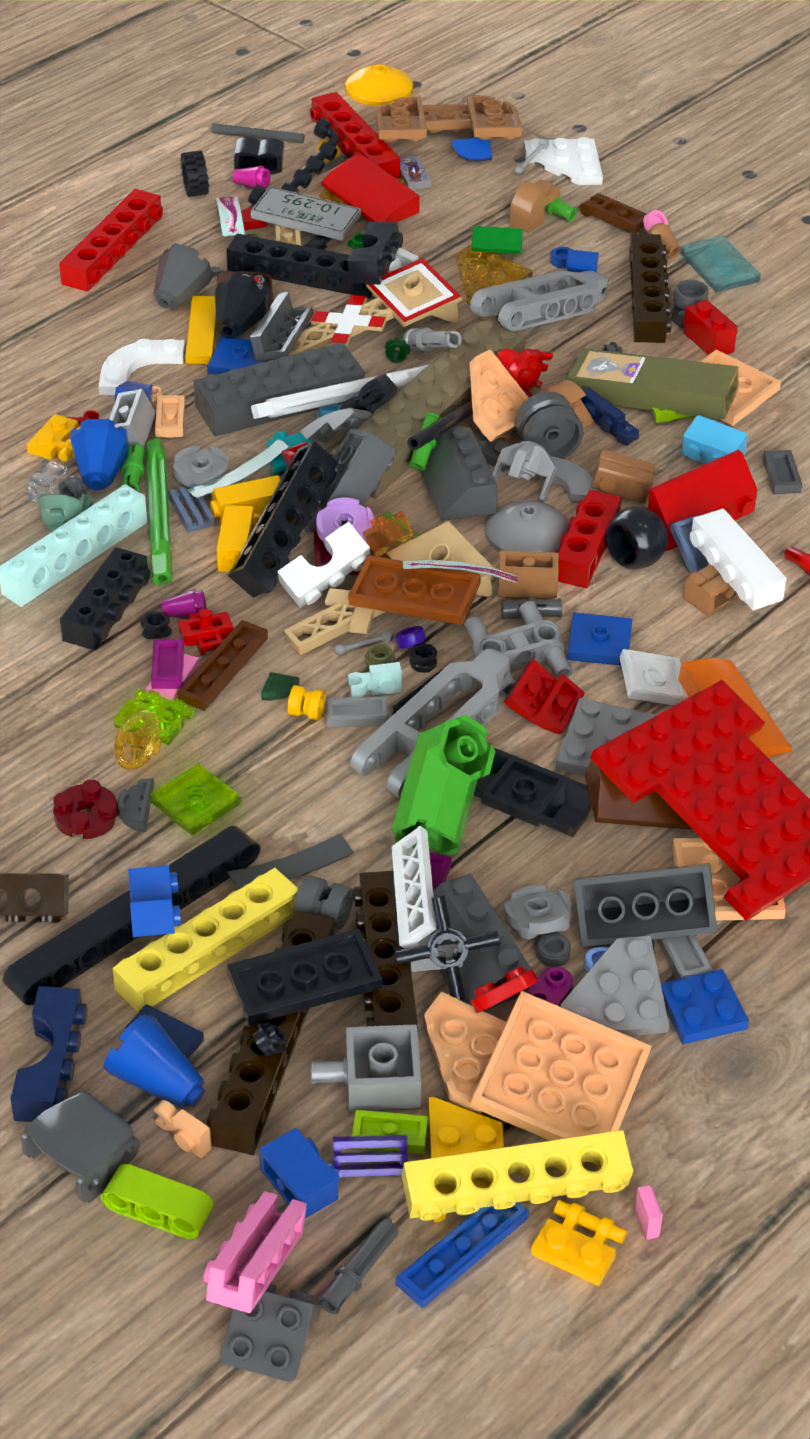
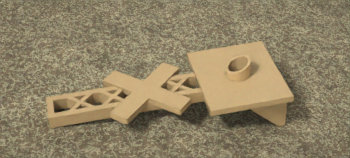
M449 521L386 552L388 559L400 561L440 559L442 561H457L494 568ZM477 573L480 574L481 584L476 595L491 596L492 575ZM329 588L325 605L330 607L284 630L285 639L301 656L348 631L351 633L367 634L372 619L386 611L349 605L348 595L351 590ZM328 621L337 622L332 626L324 625ZM303 634L311 635V637L303 641L297 638Z

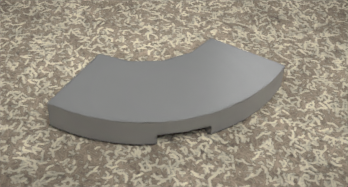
M551 457L557 467L552 483L563 487L568 492L571 502H579L580 499L584 500L589 489L598 491V489L591 488L593 477L584 468L571 461Z

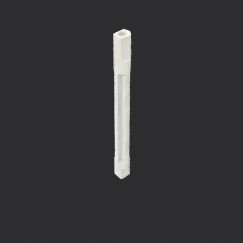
M428 365L386 374L397 386L398 390H401ZM377 376L267 399L264 403L251 406L253 418L257 419L266 416L274 418L345 402L359 393L366 383Z

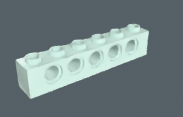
M125 484L0 566L1 594L22 607L147 523L145 496Z

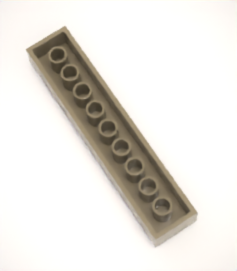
M481 319L461 336V344L457 345V348L445 350L357 428L358 430L371 432L397 449L393 455V464L387 471L383 472L379 479L380 485L377 491L370 495V497L376 499L410 468L408 463L414 450L409 448L408 439L421 431L426 413H434L444 417L472 400L469 363L476 356L490 349L495 356L506 348L521 353L525 350L526 336ZM342 442L330 452L332 457H334Z

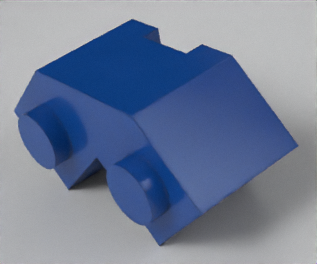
M169 865L128 869L133 937L175 934L174 927L181 926L180 906H173L172 893L178 892L177 872L170 873Z

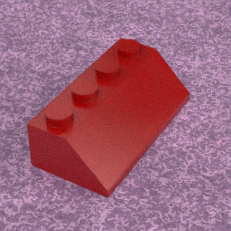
M738 449L651 488L648 508L656 512L665 523L668 532L667 552L678 547L669 529L671 524L723 508L734 520H737L755 511L758 489L745 457Z

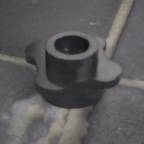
M158 611L145 615L140 621L141 626L144 627L143 637L146 639H158L170 636L172 634V629L168 626L170 618Z
M269 1022L257 1025L258 1031L253 1034V1037L259 1049L267 1057L280 1052L284 1054L287 1051L284 1044L286 1038L277 1025H272Z

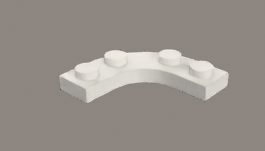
M143 338L139 339L136 343L118 349L107 357L102 366L99 380V395H115L116 387L127 381L131 373L137 368L145 365L183 364L185 340H149Z

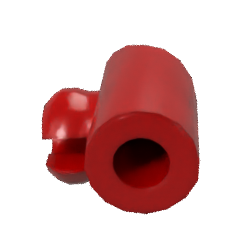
M792 546L788 547L785 551V559L798 565L810 576V554Z

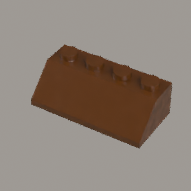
M592 760L590 761L585 774V780L595 822L693 830L656 791L632 803Z

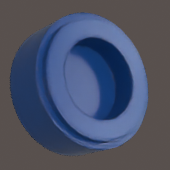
M569 247L553 249L551 251V264L557 268H567L568 250L572 249Z

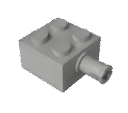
M417 1024L346 1027V1057H343V1061H311L312 1084L344 1082V1086H348L349 1111L421 1108V1070Z

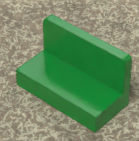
M473 226L471 250L474 252L522 253L523 229Z

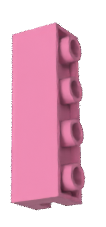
M266 1191L263 1192L256 1204L251 1203L243 1222H237L230 1240L222 1243L215 1261L210 1260L206 1266L203 1278L204 1283L208 1284L206 1301L251 1313L302 1237L307 1203L292 1199L283 1213L277 1212L278 1195Z

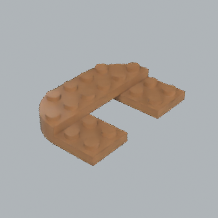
M467 95V104L422 105L421 96L395 99L394 102L390 103V107L384 103L377 109L379 139H383L386 142H395L397 139H407L412 142L420 141L427 138V130L430 133H439L441 130H451L452 132L460 133L473 129L474 137H478L481 140H490L492 137H502L503 139L510 140L522 136V125L517 108L507 101H504L501 105V101L489 96Z

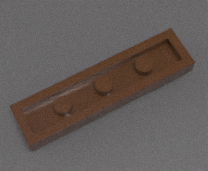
M241 620L178 691V701L205 711L268 639V630Z

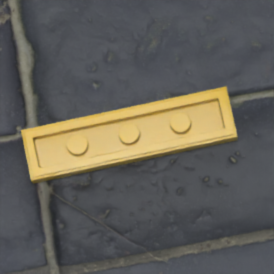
M192 296L185 355L186 364H208L213 355L216 331L215 296Z

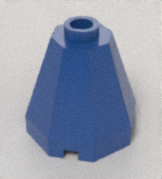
M85 419L80 423L79 429L76 430V427L71 430L70 440L73 455L85 486L92 490H104L112 484L127 456L129 446L127 429L120 427V430L115 428V423L109 419Z

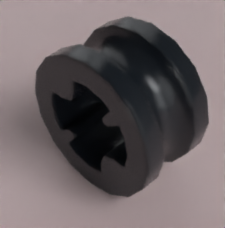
M421 643L412 647L410 651V665L412 669L417 672L426 673L436 668L437 650L434 646Z

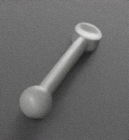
M541 139L539 146L521 165L515 167L514 171L516 174H522L527 164L542 149L548 148L549 142L547 139Z
M386 630L380 636L347 645L337 644L334 650L337 655H343L348 650L380 641L389 643L393 639V634L391 631Z

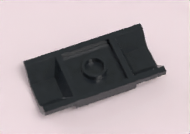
M494 748L495 756L490 774L477 780L473 796L480 798L482 804L537 827L539 824H543L574 837L588 818L592 807L587 785Z

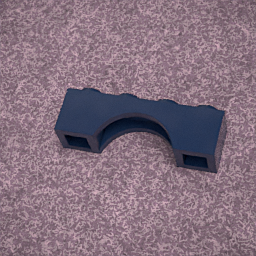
M38 987L32 1011L35 1036L47 1041L52 1048L40 1062L17 1070L10 1098L14 1121L32 1122L45 1110L68 1098V1089L65 1087L67 1081L73 1080L75 1062L72 1057L74 1052H79L81 1045L79 1027L80 1025H85L87 1020V1004H82L80 989Z

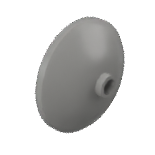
M518 500L497 508L496 514H490L486 521L485 534L490 545L498 552H559L561 537L563 534H568L569 521L562 512L547 503L535 500Z

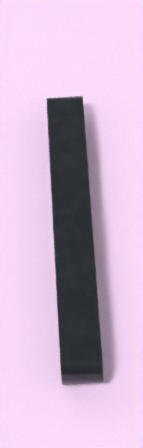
M236 825L230 826L169 864L170 873L177 872L178 892L172 893L173 906L179 905L180 910L230 879L228 871L250 866L259 856L260 845ZM130 890L10 965L3 975L4 985L25 1005H34L39 986L61 988L137 939L138 937H133Z

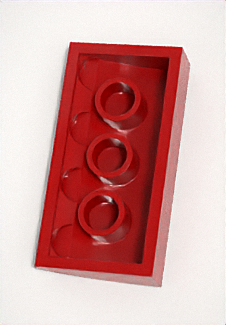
M362 154L355 155L337 166L322 181V186L344 203L361 208V215L370 222H399L419 213L420 196Z

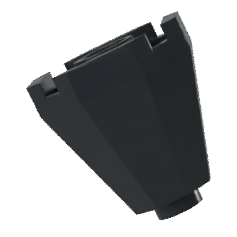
M232 274L225 282L219 283L215 289L216 330L224 338L236 339L260 321L268 310V292L264 288L260 290L257 287L258 282L252 277Z

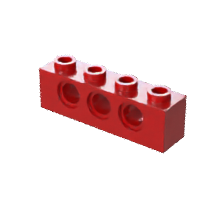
M589 489L585 499L579 500L576 517L572 516L569 521L568 534L562 535L559 552H554L559 553L558 582L588 588L607 547L605 539L607 526L613 516L621 510L622 497Z

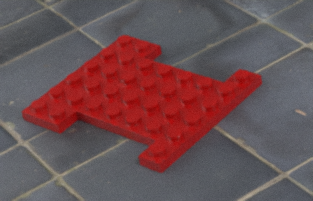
M720 680L594 749L590 759L632 803L656 791L742 880L728 889L723 898L745 921H748L810 881V799L748 738L759 732L765 722L723 680Z

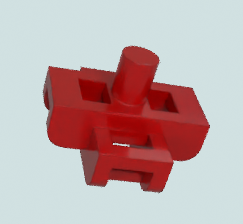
M201 609L198 613L189 614V619L178 621L179 631L183 636L184 644L186 646L197 645L200 656L206 655L207 651L215 650L233 630L228 612L212 614V611L209 609ZM213 639V641L204 642V640Z

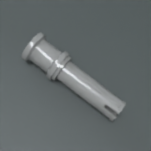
M410 328L403 337L406 344L410 345V351L412 352L419 350L426 352L433 348H457V345L461 344V335L457 331L434 332L430 328Z

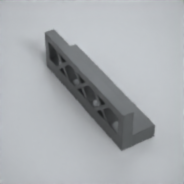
M289 292L279 293L250 336L256 361L275 360L288 356L313 316V308H293Z

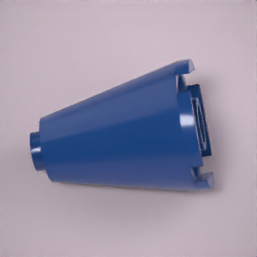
M144 1014L138 1017L120 1035L119 1038L123 1042L118 1051L113 1048L109 1051L104 1062V1070L110 1075L180 1108H185L187 1105L195 1106L205 1093V1089L202 1088L204 1079L155 1017L150 1014L149 1016Z

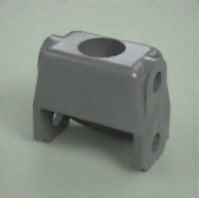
M85 1091L73 1094L66 1100L45 1110L25 1127V1131L21 1136L23 1153L27 1157L35 1159L43 1152L57 1165L79 1176L76 1181L78 1198L88 1203L104 1191L118 1166L129 1164L140 1148V1141L133 1136L131 1126Z

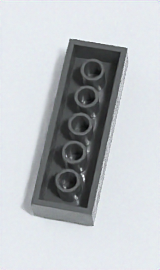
M343 342L335 343L326 347L307 350L303 353L283 356L279 359L260 362L252 366L232 369L228 372L208 375L194 380L195 407L213 435L219 436L318 410L319 408L274 418L266 416L254 419L251 406L264 403L270 398L363 379L364 370Z

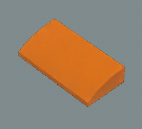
M709 658L681 664L678 681L689 697L723 680L765 722L759 732L748 738L768 758L791 751V745L732 661Z

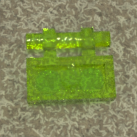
M137 690L134 700L128 699L114 717V725L125 731L170 745L184 727V718L191 719L193 717L194 708L185 705L184 701L176 698L173 700L160 696V693L152 690L148 692Z

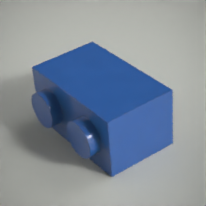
M297 1128L259 1148L261 1172L288 1205L292 1199L307 1203L305 1218L338 1200L340 1177L336 1168L328 1162L326 1164L319 1156V1151L311 1138L305 1139Z

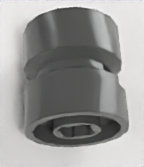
M691 279L681 281L676 285L672 319L677 326L684 328L686 307L708 300L709 289L705 283Z
M306 875L296 894L294 913L297 910L335 918V929L340 930L345 926L350 915L354 890L351 887L338 883L328 886L326 880Z

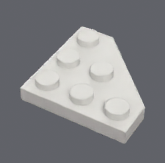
M556 138L548 140V148L542 149L529 162L533 165L536 162L545 165L546 171L559 177L563 174L571 177V182L577 185H602L603 175L594 138ZM541 139L524 140L526 159L539 146Z

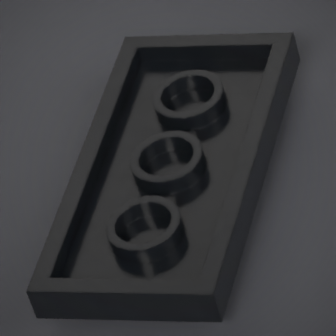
M359 928L227 964V974L248 1025L380 989L383 982Z

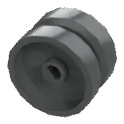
M542 392L533 395L522 403L515 415V430L520 439L541 445L551 457L565 459L574 453L582 442L584 435L583 425L574 413L570 402L560 393Z

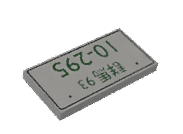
M271 186L251 209L252 219L340 241L344 240L361 216V208Z

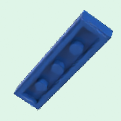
M516 1202L514 1206L507 1209H495L493 1206L479 1208L477 1212L468 1216L396 1277V1286L423 1309L528 1219L529 1210L519 1202Z

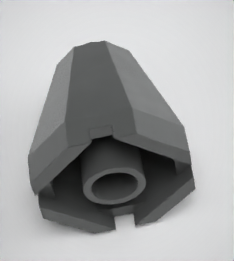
M175 243L161 255L154 287L155 300L161 307L176 308L207 286L212 280L213 275L210 262L206 258L200 260L197 257L199 252L196 249Z

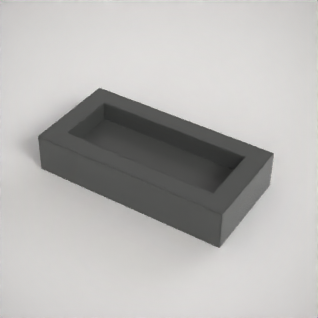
M764 451L763 462L773 494L801 493L802 482L792 451Z

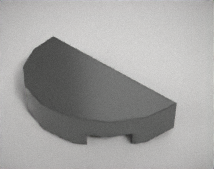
M154 778L138 780L137 785L130 787L128 790L124 788L118 797L119 817L126 826L133 830L146 832L155 786Z

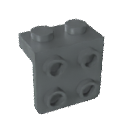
M270 1284L251 1313L233 1309L221 1353V1361L226 1365L283 1381H293L298 1374L311 1320H319L322 1305L312 1303L314 1295L296 1290H291L289 1297L275 1293L277 1285Z

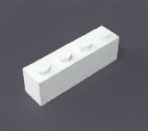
M724 508L693 518L692 531L690 532L693 546L701 551L708 563L715 567L722 575L723 580L730 584L737 592L739 598L752 611L783 600L787 578Z

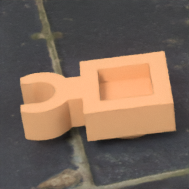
M163 1100L154 1108V1112L160 1115L155 1120V1123L163 1130L174 1133V1140L182 1150L186 1152L191 1151L201 1159L211 1150L210 1128L183 1109L178 1112L166 1100Z

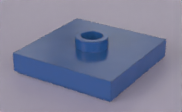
M222 336L208 363L207 369L208 374L216 375L232 369H240L267 361H256L251 340L241 338L230 339Z
M573 612L567 660L621 665V652L623 649L629 650L633 618Z

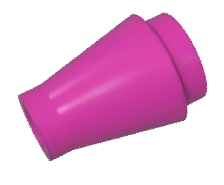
M263 166L235 169L233 181L236 184H242L251 188L257 185L267 188L270 184V172Z

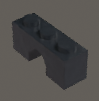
M368 222L362 233L364 248H354L347 260L351 284H381L384 276L389 272L392 261H395L398 249L403 245V235L399 232L398 222Z

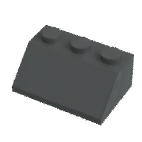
M350 428L333 457L339 462L334 471L335 477L325 487L322 493L324 497L317 506L324 509L329 501L347 497L358 500L359 505L366 508L364 504L369 496L377 491L380 485L379 479L383 472L387 471L393 464V455L397 449L369 431Z

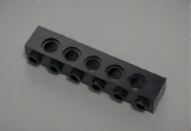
M238 233L226 249L227 271L263 273L271 275L273 280L355 296H366V298H370L373 294L366 284H351L347 263L350 257L348 254Z
M316 441L298 448L228 574L229 578L252 597L263 593L268 594L275 588L278 582L276 580L278 576L277 571L288 564V556L291 550L301 540L299 535L303 528L312 520L311 513L324 497L322 493L325 487L335 477L334 471L339 462Z

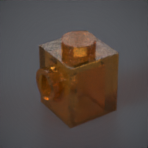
M403 511L389 518L385 513L370 521L372 527L363 532L367 545L377 557L416 537Z

